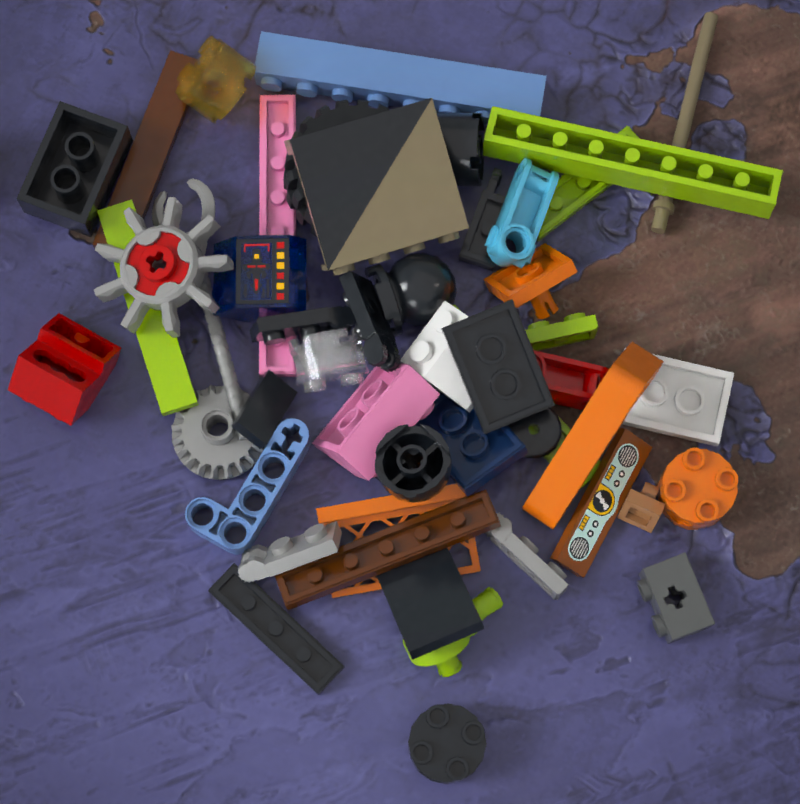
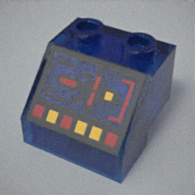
M292 235L235 236L214 244L213 255H228L234 262L233 270L213 272L212 297L220 307L216 313H213L214 316L249 323L257 320L259 317L306 310V239Z

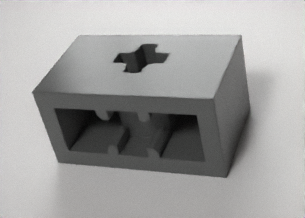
M686 552L641 570L639 573L641 580L637 581L638 590L644 602L650 601L655 615L651 616L652 624L658 637H665L667 644L708 629L715 624ZM669 590L673 596L679 595L681 597V601L677 604V609L674 604L667 605L664 600L669 595Z

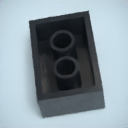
M60 101L17 196V201L24 213L92 237L99 221L97 210L105 207L133 143L128 126Z

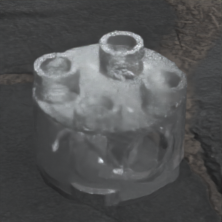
M347 328L305 335L303 336L304 342L300 345L296 338L288 342L289 351L296 367L295 384L298 387H304L305 394L327 390L326 383L340 381L341 387L363 383V375L368 374L369 369L362 352L363 339L358 335L355 328L352 329V335H348Z

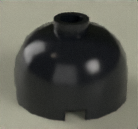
M408 424L396 427L383 437L377 445L375 452L377 455L375 459V472L385 490L397 499L411 503L427 501L439 494L448 483L452 470L451 454L444 438L430 426L420 424L421 427H409Z

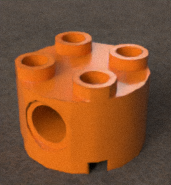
M687 449L685 452L678 454L667 465L658 482V501L665 504L663 514L674 525L687 530L704 529L715 525L734 504L738 493V475L731 464L720 454L707 449Z

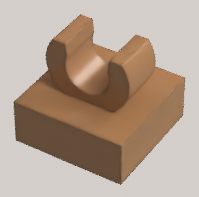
M645 482L641 492L630 489L617 518L652 533L665 507L664 503L655 500L659 487Z

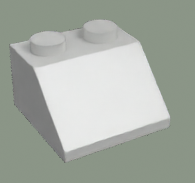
M444 301L403 355L401 362L410 365L430 385L470 412L473 406L441 328L469 316Z

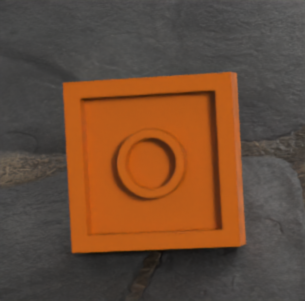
M544 243L535 249L529 265H524L522 268L514 265L503 267L483 280L489 292L501 301L506 302L513 299L516 308L530 301L536 312L537 319H545L550 317L548 309H550L553 315L559 309L549 289L578 271L572 259Z

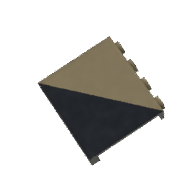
M432 98L284 141L288 155L293 154L325 264L320 265L321 269L324 271L333 270L334 276L355 270L354 263L368 259L369 265L391 259L389 252L403 248L404 254H409L425 249L424 242L438 238L440 244L460 238L458 231L469 228Z

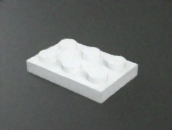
M653 354L664 362L647 389L634 404L622 425L717 447L721 439L734 373Z

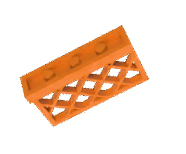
M457 484L446 485L439 494L427 501L411 503L389 495L316 508L319 524L327 525L337 521L339 527H344L356 535L353 540L355 541L365 537L363 533L373 521L381 520L391 527L394 524L387 519L402 516L398 522L401 523L406 520L408 515L417 513L421 515L424 512H429L467 496ZM365 523L359 532L350 527L351 525ZM475 537L468 539L467 542H460L469 549L471 565L457 567L460 575L480 572L481 568ZM374 576L371 578L375 581L374 583L360 585L362 582H359L352 587H346L331 593L332 598L381 590L382 587L378 578Z

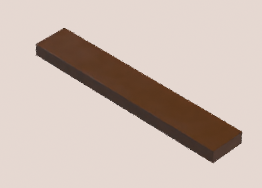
M170 50L108 207L132 199L137 214L144 220L204 70V61ZM101 224L92 244L94 248H96L97 243L107 244Z
M485 489L340 546L337 553L275 575L284 604L287 610H290L501 527L489 494Z

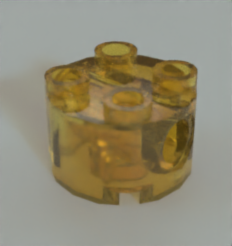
M211 35L202 44L199 50L201 56L194 65L190 62L187 63L178 75L177 80L180 84L175 93L178 94L180 100L215 124L217 119L222 120L242 97L247 89L243 86L244 78L246 76L252 80L256 71V65L222 39H216Z

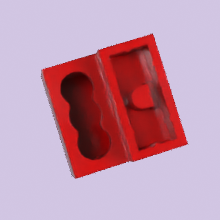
M58 313L41 327L37 340L18 355L8 391L19 396L25 402L31 403L51 414L57 420L72 426L91 407L116 366L122 348Z

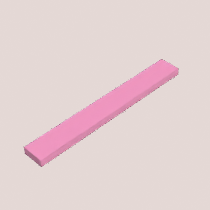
M260 95L259 239L289 238V303L259 304V317L297 312L296 208L290 209L286 200L287 190L284 189L283 181L287 156L284 141L291 139L294 132H296V95ZM259 242V244H270L269 252L268 246H259L262 256L261 262L271 265L269 270L267 268L262 269V271L264 270L267 273L264 279H262V273H260V284H262V287L259 290V300H272V242ZM267 279H269V298H267ZM262 288H265V298H262ZM297 336L286 337V341L275 345H264V341H259L260 377L268 370L278 377H297Z

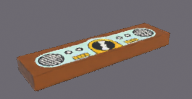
M626 428L618 429L550 559L576 576L585 578L653 448Z

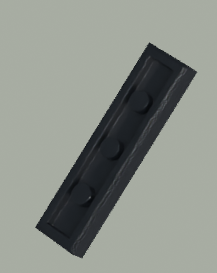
M233 563L212 585L208 592L319 695L345 666L255 582L249 583L241 580L237 573L238 566Z

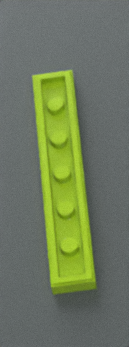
M132 199L97 210L107 244L125 249L131 239L135 237V233L127 224L123 212L129 207L136 212ZM113 262L119 278L120 263ZM126 293L124 297L129 309L134 301V297ZM150 308L137 329L136 335L161 414L164 417L199 404L177 337L172 338L165 331L162 324L161 310Z

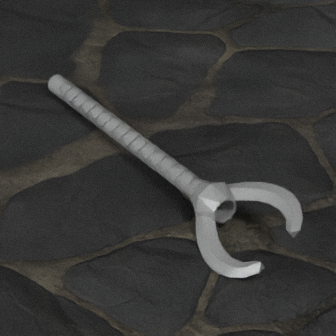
M192 178L188 180L187 184L189 187L195 190L201 199V220L209 214L215 219V201L208 186L197 179ZM165 191L158 194L153 205L152 221L154 226H159L163 223V205L167 198V192ZM208 239L199 247L203 256L206 253ZM207 272L199 289L209 293L215 300ZM203 309L206 322L208 323V330L211 334V341L214 345V352L217 355L216 359L220 366L219 370L223 377L222 381L228 397V403L235 421L244 406V401L240 393L241 390L237 382L236 372H234L235 368L233 361H231L232 357L228 350L229 346L225 339L219 311L212 313ZM237 432L238 439L240 441L247 440L244 436Z

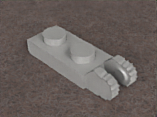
M500 512L496 513L501 527L484 534H487V537H490V540L550 597L558 600L569 585L564 581L567 575L552 561L546 564L536 555L539 552L538 548L525 536L519 539L512 532V522L508 518H504V515H501Z
M337 521L327 525L316 524L308 528L303 534L293 538L288 536L279 538L268 548L259 544L252 546L251 549L248 548L242 554L241 564L237 572L239 574L238 577L250 583L254 582V580L258 581L269 576L281 574L337 553L342 535Z

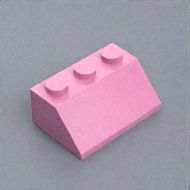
M401 363L399 368L392 372L384 371L381 369V366H376L312 444L353 475L370 481L371 478L377 477L375 472V459L377 455L375 452L379 442L388 432L396 427L406 424L412 427L419 420L426 418L432 412L435 406L433 402L440 393L408 364Z

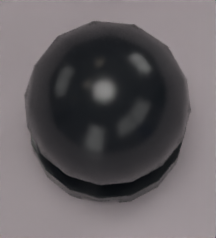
M427 253L408 254L397 260L389 272L384 271L380 264L365 268L366 277H373L374 289L379 298L386 321L388 320L394 337L402 335V325L404 322L416 327L426 326L444 301L452 306L454 305L457 294L455 277L449 266L437 256Z

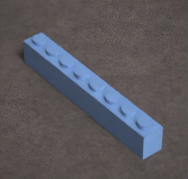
M262 31L253 71L256 85H260L264 90L271 92H280L282 89L296 91L297 94L304 97L324 95L330 96L335 101L348 100V103H351L353 100L358 101V99L369 101L368 105L374 108H378L379 104L385 107H402L432 98L436 113L481 112L484 125L488 124L492 106L540 116L547 77L539 74Z

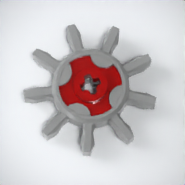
M168 197L163 223L159 226L147 228L143 218L130 207L123 211L127 224L135 233V237L131 239L125 249L97 243L95 251L109 262L120 263V277L95 288V295L103 302L111 301L126 293L134 297L133 303L120 324L133 334H135L148 310L151 308L161 310L162 324L165 331L172 338L179 337L180 321L177 307L184 305L190 299H194L203 309L216 313L220 307L213 297L199 289L204 275L207 272H224L234 269V262L228 255L203 256L199 248L221 226L209 214L186 234L179 229L183 205L175 197Z

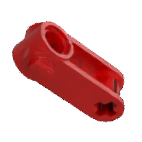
M533 350L554 403L584 410L609 368Z

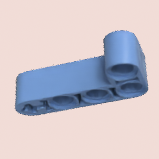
M291 418L282 421L278 425L229 509L206 497H198L192 500L185 510V519L192 531L234 555L243 554L245 550L250 549L310 448V435L306 424L301 420ZM296 432H299L301 442L293 441L287 450L289 458H292L289 460L283 454L288 445L286 435L293 436ZM277 462L285 467L283 474L276 479H271L264 475L265 468L271 463ZM256 494L263 496L266 502L262 509L250 511L245 507V503L250 496ZM207 508L213 511L214 516L209 524L200 526L194 523L195 514L199 510ZM233 527H242L246 530V537L239 544H231L226 540L228 531Z

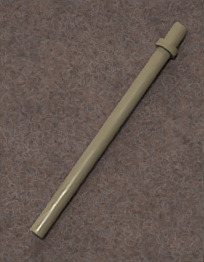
M712 12L704 14L672 146L685 149L687 146L718 21V15ZM659 195L658 200L654 201L652 210L655 211L651 231L659 234L665 233L669 215H672L675 209V205L672 203L673 198Z

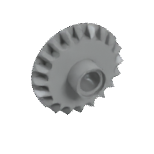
M210 385L204 390H196L195 394L199 405L176 412L174 423L171 426L172 443L180 461L193 473L214 480L230 479L247 472L256 464L266 445L259 449L248 439L243 441L238 439L236 430L231 427L234 419L224 385ZM240 388L244 401L243 404H245L250 395ZM225 423L228 425V429L221 436H213L210 434V429L213 425Z

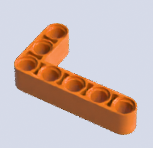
M633 341L628 345L604 376L526 500L522 510L552 530L556 527L628 413L647 389L664 361Z

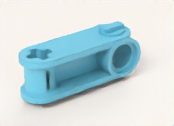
M527 157L521 161L515 171L496 224L491 227L485 243L491 260L502 267L514 265L522 268L524 265L530 264L537 246L535 243L559 180V173L555 171L549 173L532 165V160ZM506 238L514 242L516 247L515 253L507 248Z

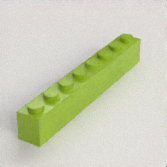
M495 106L491 108L483 142V156L519 164L527 157L532 160V165L541 169L766 219L770 218L776 205L783 170Z

